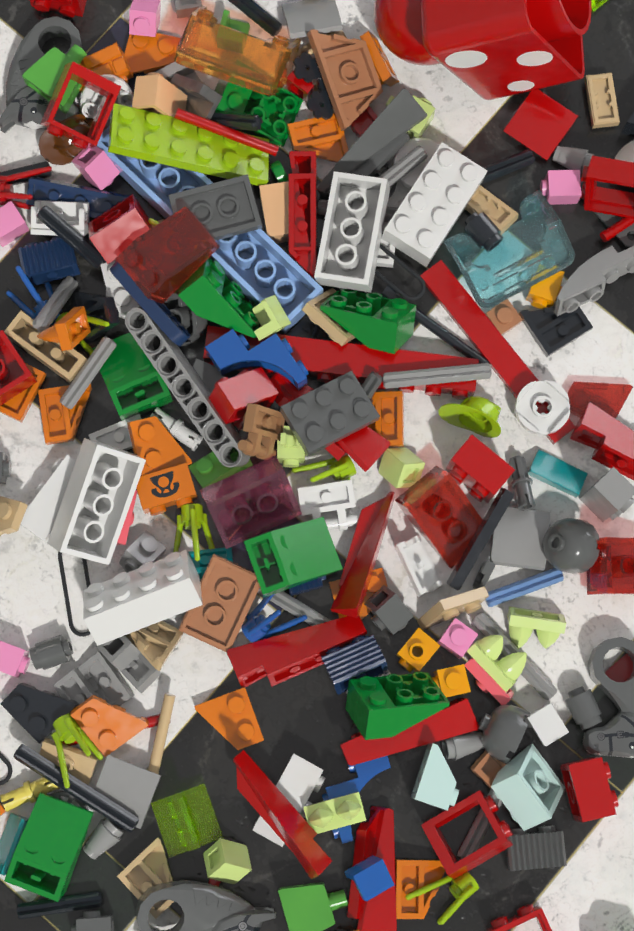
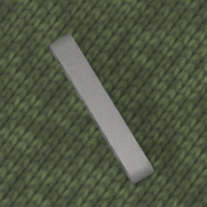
M142 308L129 310L125 316L127 329L218 460L226 467H242L246 465L251 456L245 455L238 449V442L243 440L232 423H224L209 400L210 391L180 348L167 337ZM143 314L145 317V323L140 328L138 325V319ZM158 336L160 339V346L157 350H155L153 346V341ZM172 358L176 362L173 372L168 368L169 361ZM186 381H189L192 387L189 394H186L184 391ZM203 402L207 406V413L204 417L199 412V407ZM218 425L223 429V435L220 439L215 436V428ZM234 447L239 452L236 462L230 457V452Z

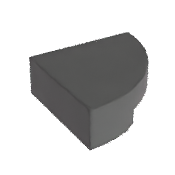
M488 560L482 563L472 585L474 589L487 584L496 564Z

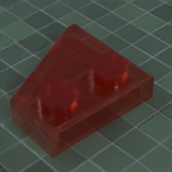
M573 382L567 392L570 400V413L580 418L589 403H593L616 419L633 386L626 384Z

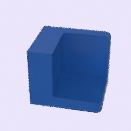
M374 855L344 872L347 878L354 881L364 901H369L395 885L383 859Z

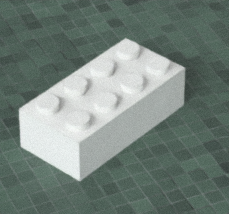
M442 142L384 229L381 239L427 267L482 183L487 170Z
M334 171L314 275L319 285L372 292L390 193L388 179Z
M84 438L47 544L59 552L109 565L146 459L133 453Z
M187 550L170 553L164 559L145 563L136 570L128 573H119L113 579L102 583H94L83 590V620L97 646L203 605L200 576Z

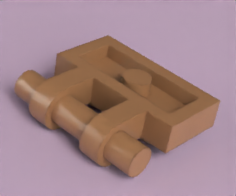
M248 403L243 417V431L248 432V439L240 440L238 442V449L245 455H256L257 458L262 460L275 458V440L280 441L285 422L281 412L258 404Z

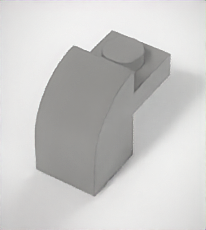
M125 635L96 646L108 661L141 694L162 674L152 666Z

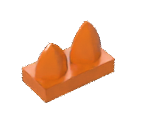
M369 31L361 35L360 39L366 41L381 86L387 84L392 87L398 83L399 80L377 37Z
M74 307L64 317L54 323L52 327L39 333L37 338L48 342L60 343L62 351L72 350L91 332L85 307Z

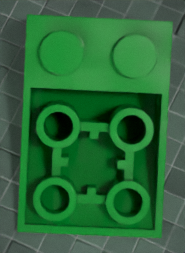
M238 60L224 67L214 90L223 96L215 111L257 114L263 120L261 129L258 131L236 130L269 139L270 143L284 147L289 135L287 124L294 123L303 99Z
M207 256L183 275L178 296L196 316L252 338L257 337L254 331L259 328V321L252 310L257 305L251 300L248 301L244 297L241 287L235 281L231 282L226 277L220 263L217 261L213 262Z
M340 288L320 305V310L371 349L395 354L413 335L416 305L408 303L405 299H388L382 297L379 293H363Z
M127 333L113 339L116 347L101 367L100 372L121 420L123 421L137 414H145L157 407L173 402L166 383L132 334Z
M324 517L270 531L244 541V546L263 598L343 569Z
M414 672L413 674L404 675L389 674L382 677L364 676L360 679H349L345 709L364 739L370 740L393 737L449 706L450 702L428 672Z
M40 792L15 849L4 881L58 902L67 891L94 812Z

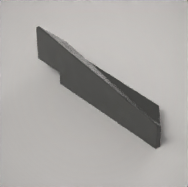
M403 88L318 184L316 188L320 196L326 197V195H330L334 171L373 177L410 140L406 132L427 117V113L406 88Z

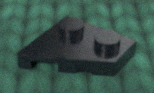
M73 292L71 295L74 307L84 306L87 316L109 322L108 327L89 323L91 332L83 339L85 342L94 341L120 323L114 297L86 292Z
M555 307L536 311L522 310L519 315L545 356L549 357L592 330V324L580 307L571 313L566 312L559 316L554 313Z
M25 683L18 684L0 703L39 744L55 730L53 726L55 720L65 714H70L78 705L75 700H67L55 696L54 693L38 690L34 686Z

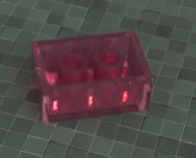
M276 456L199 490L226 549L302 515L286 473Z

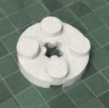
M548 380L534 381L527 384L520 391L516 399L514 412L518 422L525 430L539 436H546L557 432L567 422L570 415V400L567 392L559 384ZM546 401L549 404L547 409L550 412L548 414L544 412L539 414L537 412L538 407L535 404L537 402L542 404Z

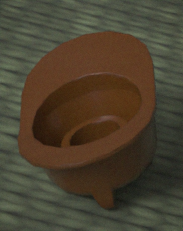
M76 114L60 121V123L87 136L94 119L86 118L83 114ZM47 129L44 130L39 139L40 154L51 164H69L83 150L72 145L71 139L63 135L62 138L51 135L46 131Z

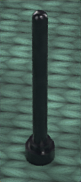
M389 285L381 294L382 297L388 299H404ZM416 308L415 321L465 357L479 359L478 364L489 363L484 356Z

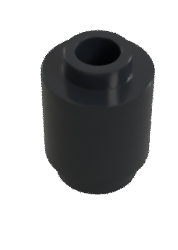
M475 212L464 222L467 225L464 231L480 249H485L487 252L492 251L504 239L500 234L501 230L484 212L480 214Z

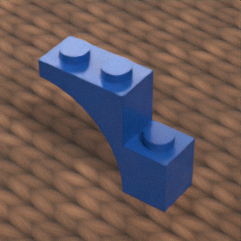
M233 329L205 346L207 355L222 376L241 368L262 367L284 376L298 391L307 385L306 375L309 373L300 360L297 362L291 355L293 352L292 347L285 338L281 340L276 333L249 351L250 345L242 334L238 336Z
M388 756L353 766L348 764L350 773L356 772L357 778L325 787L327 793L322 795L323 801L355 792L360 793L361 789L371 778L391 768ZM351 825L332 830L334 838H340L342 844L353 841Z

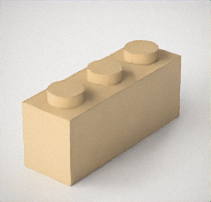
M20 311L4 331L7 337L71 384L87 359L74 349L62 351L60 343L48 342L37 338L39 332L32 326L34 320Z

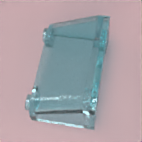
M540 190L522 200L519 210L523 219L511 225L502 234L504 239L492 251L487 252L485 249H480L466 233H459L444 240L453 261L480 307H493L567 268L574 261L575 252L561 219Z

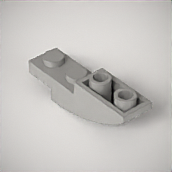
M610 246L583 263L562 287L557 296L554 313L557 316L566 312L571 313L589 301L595 302L603 295L606 283H613L620 276L629 272L634 273V246L617 253L613 246Z

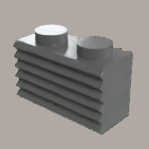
M555 825L538 826L539 832L527 833V830L524 831L522 828L511 829L513 835L509 838L513 845L505 849L507 870L519 871L567 866L563 831L556 830Z

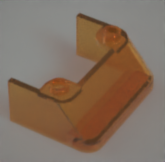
M202 5L194 10L177 46L174 56L176 63L261 94L276 95L286 84V78L293 70V61L297 57L301 43L300 39L296 38L292 43H289L290 40L288 38L274 35V38L263 40L218 24L217 18L213 17L214 13L207 10L206 6Z

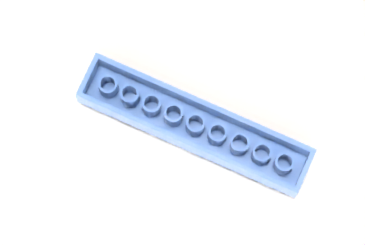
M109 126L102 132L97 147L104 150L120 171L119 175L178 231L168 195L209 185L213 182L203 173L108 152ZM262 229L201 244L197 247L198 250L203 251L202 255L204 257L208 256L213 262L217 261L220 263L226 277L231 282L235 281L241 287L243 294L256 305L260 304L263 299L275 295L291 322L290 325L281 330L284 334L305 315L302 309L306 303L323 293V288Z

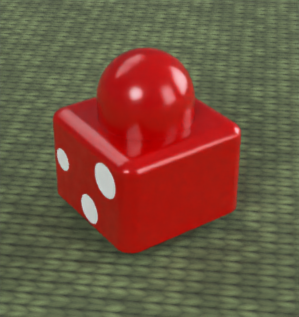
M374 0L373 15L376 30L384 45L395 56L415 65L430 66L442 64L485 100H494L580 80L584 77L582 35L587 32L590 25L591 0Z

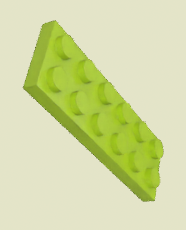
M114 103L110 118L108 152L226 179L248 174L250 184L257 186L268 183V153L171 116ZM253 136V137H256V138H259V139H261V140H264V141L269 142V139H265V138Z

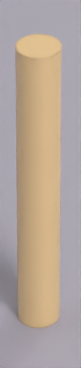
M168 693L164 694L148 767L149 771L159 774L176 697Z

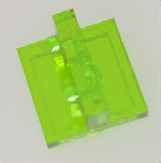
M205 783L151 803L169 858L186 851L195 850L205 844L223 838Z

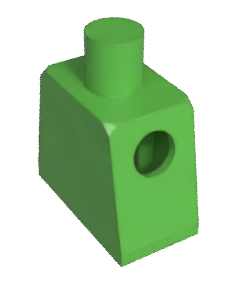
M76 44L72 46L66 55L56 47H53L24 72L22 77L27 86L50 102L65 64L72 61L80 64L87 54ZM71 79L58 107L64 114H67L82 87L81 84Z
M324 882L278 888L289 931H323L336 924L332 911L348 906L344 889L327 894Z

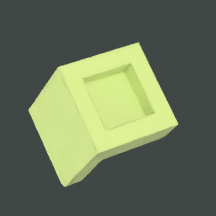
M275 295L263 299L260 304L252 309L262 326L254 331L259 341L272 336L291 324Z
M406 447L387 448L383 454L378 472L395 488L418 487L425 462Z
M220 838L203 853L207 877L210 879L236 884L252 870L246 845Z

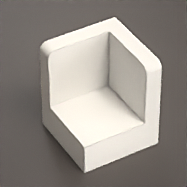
M552 703L545 704L532 712L530 717H524L528 727L534 729L544 746H548L569 733Z

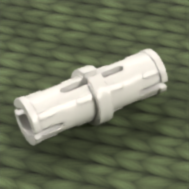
M159 407L154 410L155 414L152 413L150 417L156 416L173 438H176L193 451L197 449V444L200 445L203 439L202 435L185 426L184 421L181 419H174Z

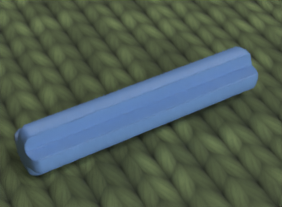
M553 568L489 591V597L485 599L488 607H493L564 580L563 573Z

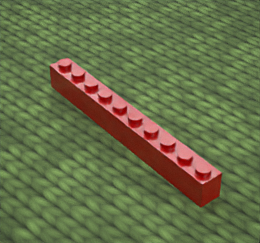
M208 326L205 346L232 329ZM235 331V333H236L238 336H239L240 334H242V333H240V332ZM242 334L250 345L248 351L268 339L265 338L259 341L257 337L252 338ZM277 334L281 340L285 338L292 347L293 352L291 355L296 362L300 360L309 373L306 376L317 377V381L328 383L350 371L354 373L359 383H364L372 371L377 372L383 377V374L388 372L479 363V359L401 349L392 354L368 348L366 345L346 343L341 346L334 341ZM204 349V362L214 365L207 355L206 349ZM258 367L241 368V369H237L236 371L242 372V371L245 370V369H250V370L253 369V370H254V369H257ZM263 368L265 373L269 376H273L276 373L272 370ZM477 380L399 387L398 391L413 393L414 390L425 391L426 395L441 396V393L452 394V398L464 400L468 396L473 397ZM383 381L378 387V389H386L383 386Z

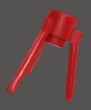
M47 166L8 176H0V205H5L12 201L15 207L31 210L33 205L13 199L31 200L33 196L31 194L14 193L13 184H8V182L49 172L52 170V167Z

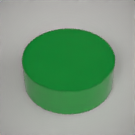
M279 160L270 164V168L278 183L289 181Z

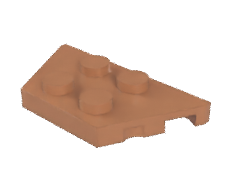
M313 29L307 33L340 129L343 131L383 92L366 41L355 38L347 39L337 34L332 36L320 34L318 30Z

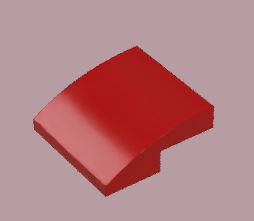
M539 89L532 90L514 114L504 132L548 161L579 116Z

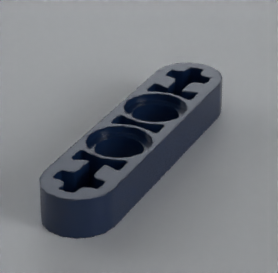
M118 259L111 266L110 272L167 337L176 345L182 346L191 337L182 323L129 264L122 259Z

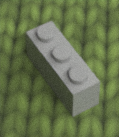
M612 467L580 500L602 522L608 518L614 520L634 503L632 498L634 486Z

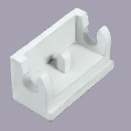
M36 200L34 206H31L30 231L32 235H56L36 216L44 206H49L83 237L89 233V202Z
M414 536L412 539L396 545L395 549L418 598L443 587V583L421 536Z

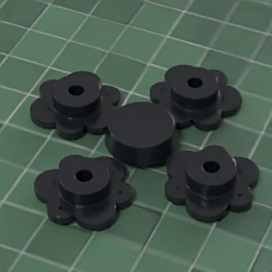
M303 52L299 58H295L293 61L295 66L294 75L298 79H304L306 83L312 82L313 79H318L317 86L321 92H312L311 98L307 101L306 105L313 112L315 118L319 119L322 117L328 120L333 116V106L316 58H312L307 52Z

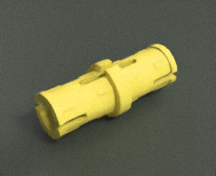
M41 777L33 782H24L22 787L2 794L0 798L1 802H7L14 798L13 801L3 805L6 812H9L29 801L31 803L36 802L40 792L47 794L60 788L53 783L47 785L50 781Z

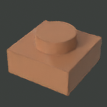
M508 298L485 313L502 336L523 321Z
M485 750L470 769L491 788L498 771L506 764L493 758Z

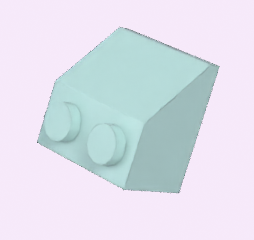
M433 743L427 745L410 798L448 811L449 805H455L459 790L455 789L457 782L438 745Z
M531 744L498 771L491 788L496 797L509 810L513 820L518 822L525 831L552 818L565 786L536 747Z

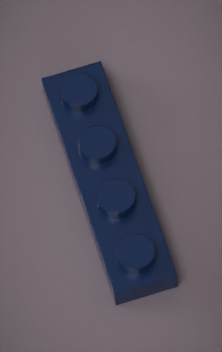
M31 176L29 178L27 194H31L33 198L26 200V204L34 206L36 200L89 202V217L97 218L129 197V195Z

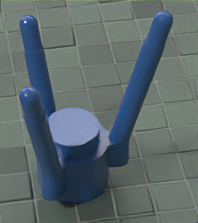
M16 266L15 269L38 304L34 307L36 313L11 291H6V294L34 320L48 300L43 301L22 268ZM50 282L44 284L50 299L54 292ZM60 312L58 313V315L56 316V318L54 319V321L51 323L50 326H52V325H54V323H56V320H57V318L59 317Z
M273 594L263 598L258 606L246 616L248 621L241 626V629L250 642H256L261 638L267 639L278 632L305 621L307 616L302 615L270 629V622L281 615V611L277 610L268 617L262 614L258 616V614L275 595Z

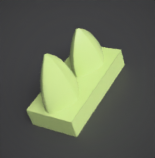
M510 606L508 608L509 636L511 642L518 649L528 641L533 629H536L538 640L545 649L556 642L560 633H565L566 621L564 614Z
M490 635L481 640L478 639L470 646L467 652L507 692L522 673L527 653H512L499 660L498 657L503 648V636Z
M359 792L303 807L307 823L317 834L366 821Z

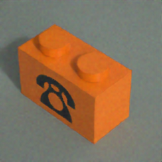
M187 463L140 476L136 487L144 513H150L151 516L166 512V507L177 505V508H181L183 505L193 504V499L198 498Z

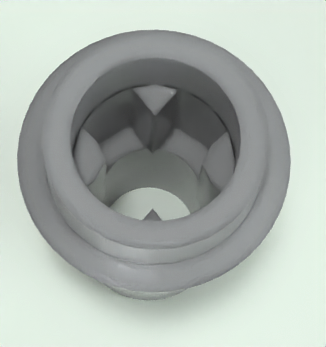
M557 146L553 161L558 162V164L569 170H580L581 175L584 166H589L591 157L595 155L589 153L587 149Z
M469 732L441 740L445 758H452L455 761L480 749H484L481 741L482 732Z
M107 818L105 820L101 819L83 847L84 852L95 860L122 840L121 835L125 830Z

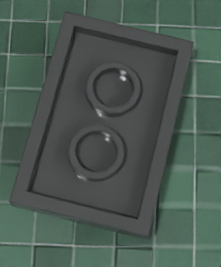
M248 174L168 195L183 249L262 229Z
M352 371L280 407L281 414L307 457L378 421L380 415Z

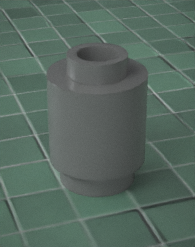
M62 635L36 643L35 647L29 649L30 657L36 670L41 668L46 670L69 662L70 655L74 653L70 640L68 638L64 639Z
M581 686L568 692L570 698L566 699L565 702L576 725L579 724L581 729L585 730L602 722L600 717L602 712L591 689L585 691L584 687Z

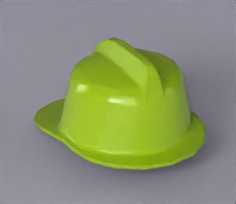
M469 397L464 399L461 404H445L438 410L440 417L454 426L470 430L488 438H495L501 434V427L498 423L501 408L483 397Z

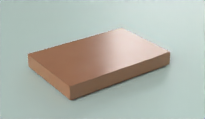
M213 554L200 582L203 605L188 610L178 630L227 652L228 649L232 648L260 587L253 571Z

